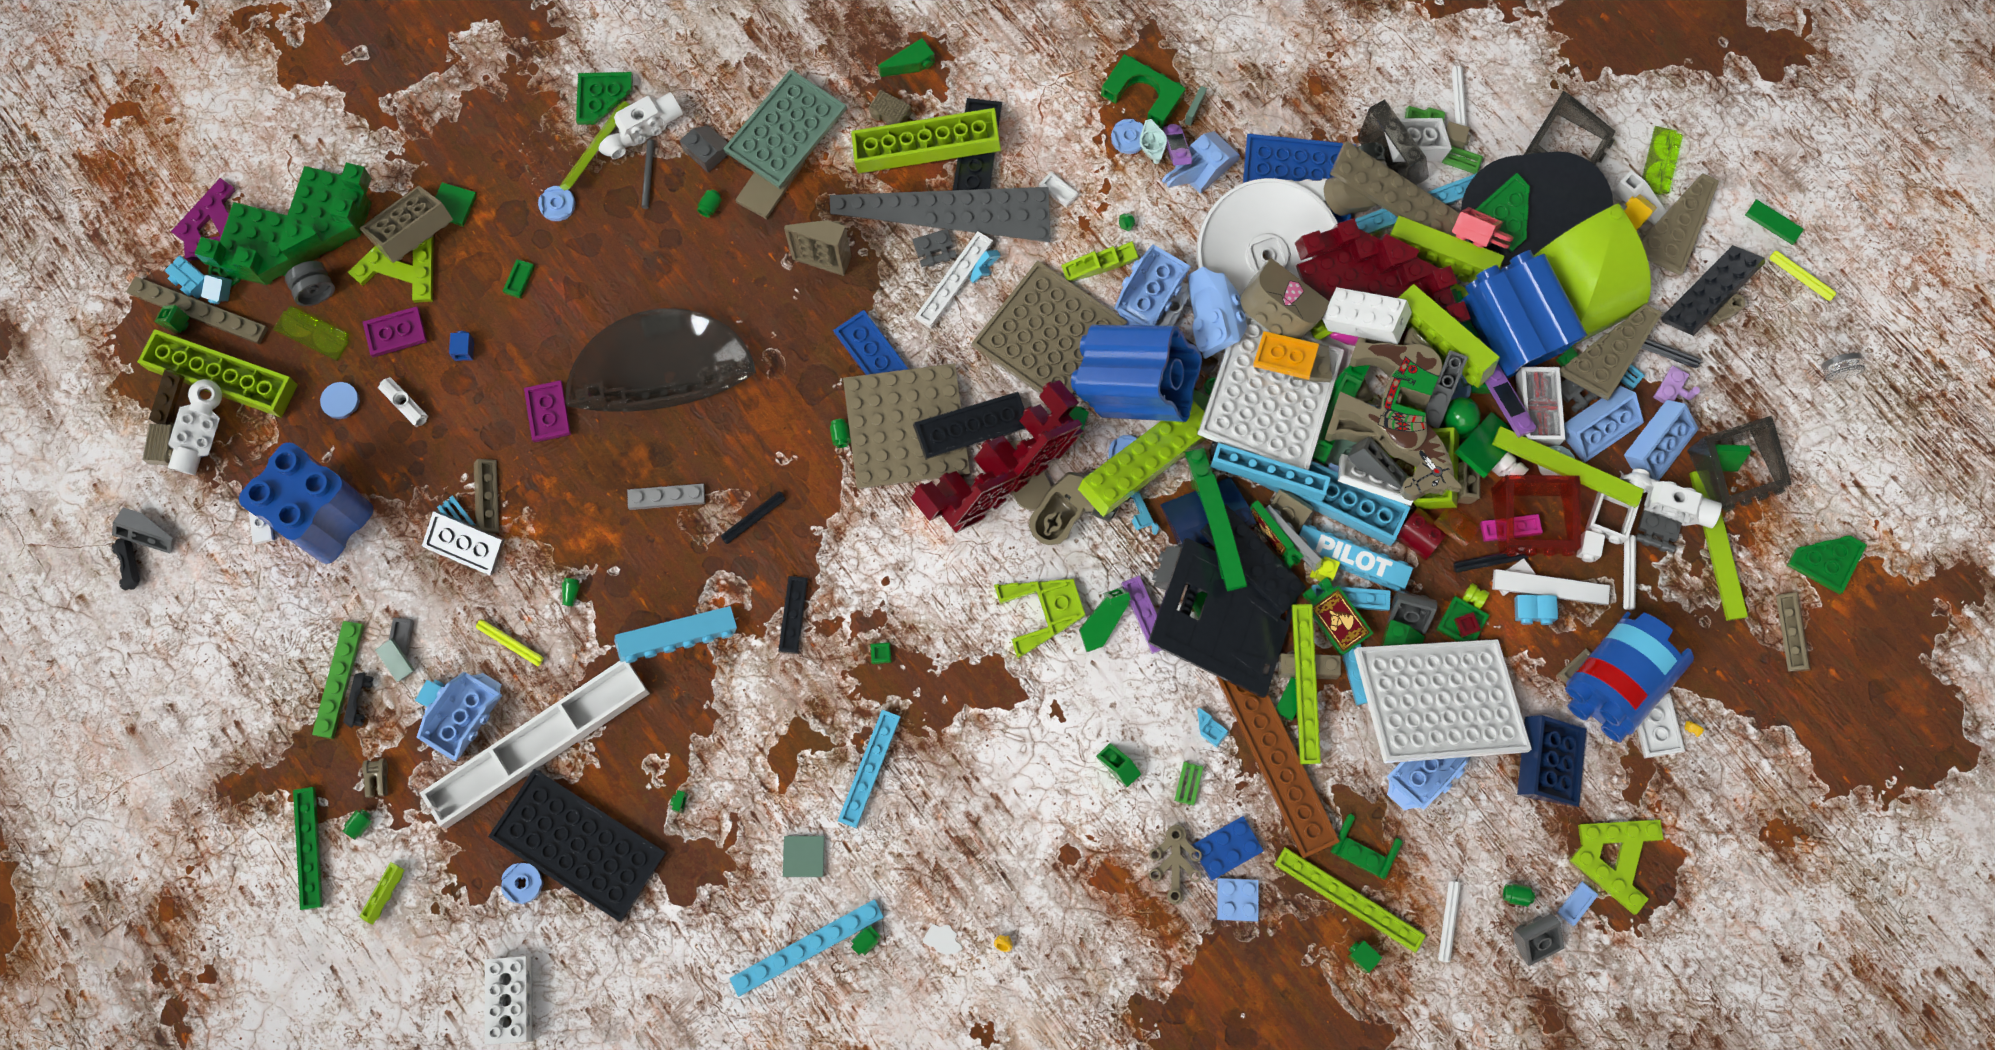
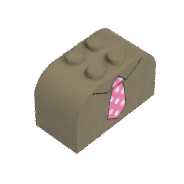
M1271 257L1251 279L1240 298L1244 311L1271 333L1300 340L1321 320L1330 303Z

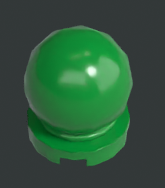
M1465 397L1451 400L1439 428L1454 427L1459 434V441L1467 439L1480 422L1481 412L1478 405L1470 398Z

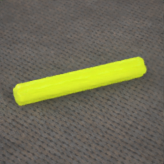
M1775 250L1769 257L1771 261L1828 301L1832 300L1836 295L1833 289L1779 251Z
M480 619L476 624L478 630L534 665L540 666L544 658L483 619Z

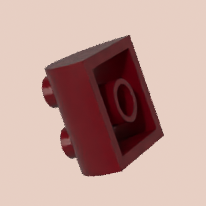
M1418 507L1400 529L1396 539L1426 561L1450 530Z

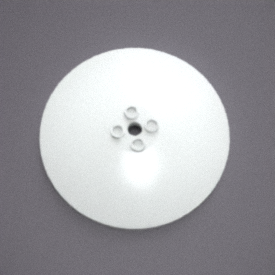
M1275 178L1245 182L1224 194L1207 213L1197 239L1198 269L1206 267L1212 272L1224 273L1241 297L1251 279L1268 261L1263 258V252L1269 251L1272 259L1300 279L1296 265L1310 260L1312 257L1300 260L1295 242L1303 235L1318 230L1320 233L1331 230L1338 223L1327 205L1317 195L1299 184Z

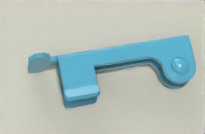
M1138 491L1131 497L1140 514L1134 515L1132 523L1137 531L1152 525V532L1154 535H1157L1159 526L1157 523H1154Z

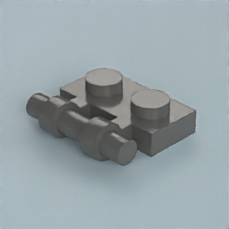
M948 229L912 239L918 258L926 257V259L919 260L921 267H931L935 263L948 262L950 259L957 257L955 250L947 251V249L953 248ZM940 251H941V253H942V254H939V255H936V256H932V255H931V254H933V253H937V252H940Z
M1566 379L1561 383L1562 398L1567 403L1572 399L1576 402L1571 407L1574 412L1585 409L1590 401L1599 398L1598 395L1588 391L1585 397H1582L1580 393L1585 388Z
M1644 510L1637 530L1645 533L1644 535L1637 533L1636 541L1642 542V545L1647 547L1649 545L1656 547L1662 552L1668 551L1673 553L1676 546L1669 544V541H1677L1682 523ZM1652 535L1660 537L1661 541L1652 538Z

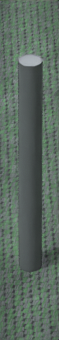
M647 140L641 206L644 209L649 208L654 151L653 140Z

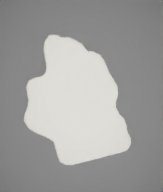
M933 924L923 938L924 944L934 947L937 952L945 955L955 954L962 950V946L955 941L957 934L951 929L950 925L938 927Z

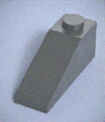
M1370 436L1354 444L1348 455V458L1359 470L1398 489L1402 488L1408 476Z
M123 507L113 521L112 536L169 554L171 553L173 538L143 513Z

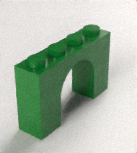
M1124 54L1102 85L1101 96L1116 104L1129 86L1136 83L1150 85L1156 90L1158 98L1149 110L1147 120L1152 119L1162 130L1183 100L1186 88L1179 82L1168 79L1166 75L1154 71L1150 66L1141 64L1134 57Z

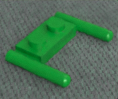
M1348 814L1337 836L1340 842L1334 844L1330 852L1385 880L1403 841L1400 838H1396L1387 858L1379 853L1346 838L1355 820L1353 814Z

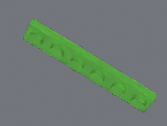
M347 621L342 623L312 733L314 736L334 739L364 629L363 624Z

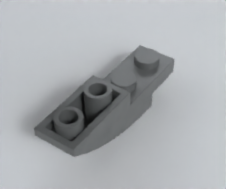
M1449 350L1425 409L1426 424L1436 428L1440 427L1468 356Z

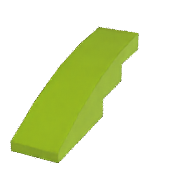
M1133 241L1117 248L1112 246L1098 253L1093 251L1061 266L1066 280L1072 282L1122 267L1140 258Z

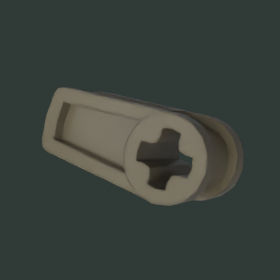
M1734 294L1709 322L1715 327L1737 315L1746 304L1744 297Z
M382 758L379 761L370 762V760L363 761L365 797L372 798L375 796V777L377 778L376 790L378 795L381 797L387 796V760Z

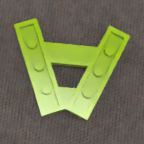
M434 235L424 240L413 250V266L399 261L391 262L374 246L348 273L362 286L376 273L412 283V300L414 303L433 302Z
M1661 820L1578 825L1581 846L1569 861L1633 915H1636L1648 901V898L1632 885L1642 845L1646 841L1663 840ZM1621 843L1614 870L1600 859L1603 844Z

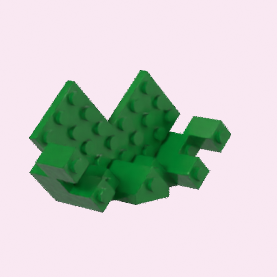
M348 162L345 164L342 175L304 166L288 215L233 202L220 242L200 237L195 255L204 264L222 268L232 277L268 285L274 279L282 275L285 276L294 266L314 261L320 258V255L328 251L331 252L343 246V243L361 236L362 231L360 227L365 224L372 204L366 195L372 178L364 166Z

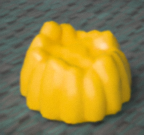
M1689 720L1686 721L1684 726L1685 730L1694 733L1696 737H1699L1705 730Z
M999 935L994 940V946L1002 952H1008L1012 950L1013 942L1008 935Z

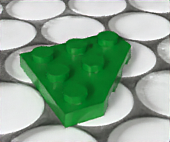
M632 72L578 73L577 125H593L598 123L632 92Z
M1518 173L1512 176L1475 209L1503 221L1499 231L1514 237L1512 242L1506 241L1510 243V252L1527 238L1530 186Z
M1848 535L1834 540L1798 547L1792 553L1786 566L1840 595L1844 592L1867 544Z

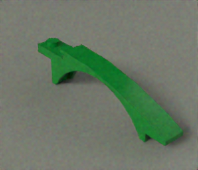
M1200 448L1185 452L1190 469V484L1192 489L1197 492L1204 507L1216 549L1220 575L1224 580L1226 589L1230 591L1247 587L1226 509L1205 450Z

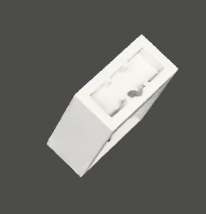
M1598 492L1585 530L1603 534L1611 543L1622 544L1629 537L1639 505L1634 508ZM1603 499L1628 508L1620 533L1595 524Z

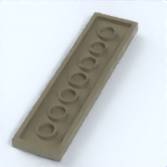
M1346 141L1343 143L1330 172L1332 176L1397 217H1405L1456 237L1452 230L1460 213L1350 142Z

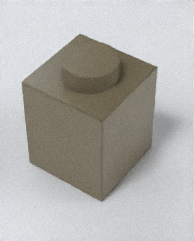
M1449 121L1445 129L1450 145L1463 149L1464 145L1468 146L1471 137L1468 134L1470 127Z

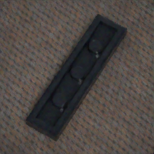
M788 576L779 653H799L808 578Z

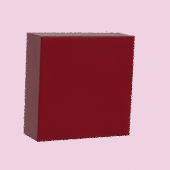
M1474 612L1454 619L1461 638L1481 631Z

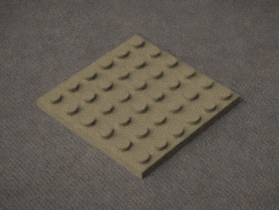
M1037 260L974 339L971 346L1039 394L1043 392L1042 388L1051 381L1053 383L1060 380L1073 395L1071 376L1074 370L1079 369L1083 361V356L1080 352L1082 336L1087 335L1089 327L1093 324L1127 325V321Z
M955 363L843 378L857 489L939 479L944 473H952L954 471H957L960 476L970 475L967 447L925 460L913 426L914 422L961 409Z

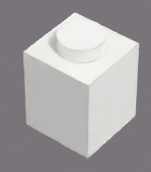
M1588 530L1582 533L1576 557L1582 558L1585 562L1597 561L1602 555L1605 535Z

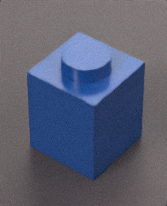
M466 331L450 333L449 355L453 360H473L474 338L470 333Z

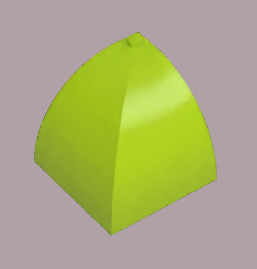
M1619 203L1571 228L1534 255V257L1541 254L1546 255L1587 333L1585 338L1573 346L1626 320L1649 301L1651 276L1647 256L1637 231Z

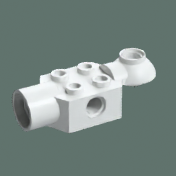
M669 92L658 99L648 95L616 112L614 119L619 128V133L607 136L600 143L599 151L605 156H610L612 159H618L625 154L626 147H634L644 143L652 136L659 135L666 129L667 123L683 115L672 93Z
M205 379L196 381L191 385L188 393L191 404L179 408L168 443L173 449L168 468L190 475H196L201 457L209 455L220 419L212 410L220 404L222 391L215 382ZM202 390H208L211 392V398L207 400L202 399L199 393Z
M1638 468L1633 469L1632 473L1622 479L1644 489L1643 493H1648L1644 510L1681 522L1682 526L1699 524L1712 529L1719 518L1722 504L1704 498L1695 489L1683 488L1671 481L1664 482L1649 477L1650 473L1648 471Z

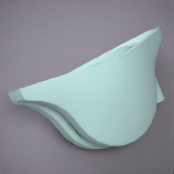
M1152 119L1145 120L1140 136V145L1144 153L1153 160V163L1158 164L1165 151L1167 137Z

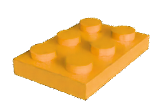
M1263 331L1253 367L1309 380L1319 344Z

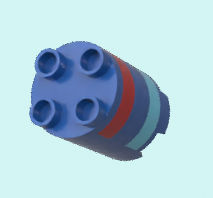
M1627 611L1566 683L1565 690L1573 698L1567 705L1568 709L1575 716L1585 721L1590 716L1594 717L1603 724L1601 726L1603 733L1618 743H1621L1627 735H1631L1636 731L1694 661L1691 649L1687 648L1680 654L1668 641L1673 629L1645 612L1636 620L1629 619L1631 613Z

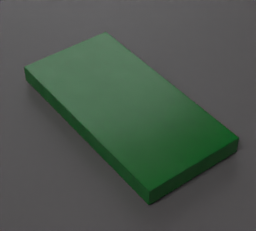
M1492 412L1454 452L1483 478L1488 475L1508 452L1492 445L1499 427L1501 426L1513 431Z

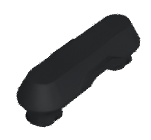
M118 538L115 544L112 545V552L120 560L122 577L119 580L120 588L125 591L128 589L134 590L140 578L132 542Z
M365 672L355 674L343 721L350 728L353 725L361 727L364 723L360 720H364L365 716L356 714V700L362 687L370 689L373 684L370 682L374 680L373 677L366 676Z

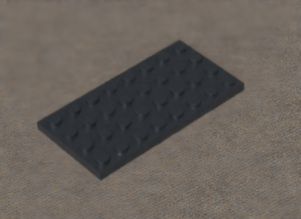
M536 769L532 771L488 836L620 923H622L667 854Z

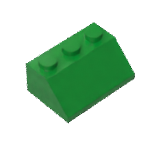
M1390 620L1386 625L1380 646L1423 644L1425 636L1409 625Z

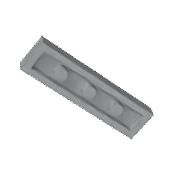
M704 484L627 490L629 510L705 504Z
M1268 505L1265 508L1266 511L1291 540L1294 548L1302 553L1304 556L1302 559L1315 572L1321 566L1320 554L1308 546L1307 540L1295 532L1291 523H1286L1282 519V515L1277 509H1273Z

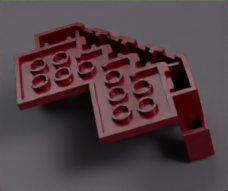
M1355 218L1338 223L1331 230L1322 233L1318 230L1303 235L1295 242L1300 260L1312 257V259L1296 265L1301 281L1329 302L1336 287L1398 298L1414 284L1460 324L1470 319L1465 302L1456 303L1450 288L1457 284L1451 265L1440 269L1418 258L1419 249L1386 233L1381 238H1377L1360 230ZM1405 327L1399 343L1394 345H1404L1407 327Z
M1060 380L1053 383L1051 381L1044 385L1042 388L1043 392L1039 395V398L1052 413L1048 414L1041 404L1034 407L1029 406L1024 410V415L1019 420L1034 438L1020 441L1016 446V450L1003 435L993 440L988 439L981 445L982 449L974 457V461L984 473H980L975 477V483L971 488L959 473L954 471L952 473H944L939 478L940 482L937 486L931 481L926 484L921 483L914 489L915 493L911 499L929 521L942 516L955 533L973 526L986 518L984 514L992 507L996 510L1007 501L1005 497L1011 494L1013 490L1016 493L1028 484L1027 479L1031 478L1034 474L1039 476L1049 468L1047 464L1055 457L1059 460L1081 436L1083 430L1080 428L1082 423L1078 419L1073 420L1069 415L1079 402Z

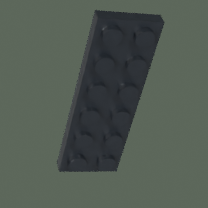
M967 98L964 113L995 108L999 130L1002 102ZM995 152L957 158L953 190L990 189Z
M1732 245L1661 317L1662 322L1694 336L1765 264V258Z
M1015 392L914 422L913 426L924 458L927 460L983 443L988 439L992 440L1002 435L1006 436L1025 430L1026 428L1019 421L1024 415L1025 408L1019 392Z
M1225 504L1245 579L1280 615L1283 614L1307 586ZM1207 522L1199 532L1215 547L1211 529Z

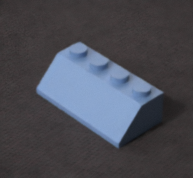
M1619 386L1614 390L1608 401L1601 398L1564 423L1565 440L1582 462H1587L1644 423L1636 393Z
M1671 400L1665 401L1624 454L1632 469H1644L1650 473V478L1658 481L1661 479L1699 429L1687 405Z

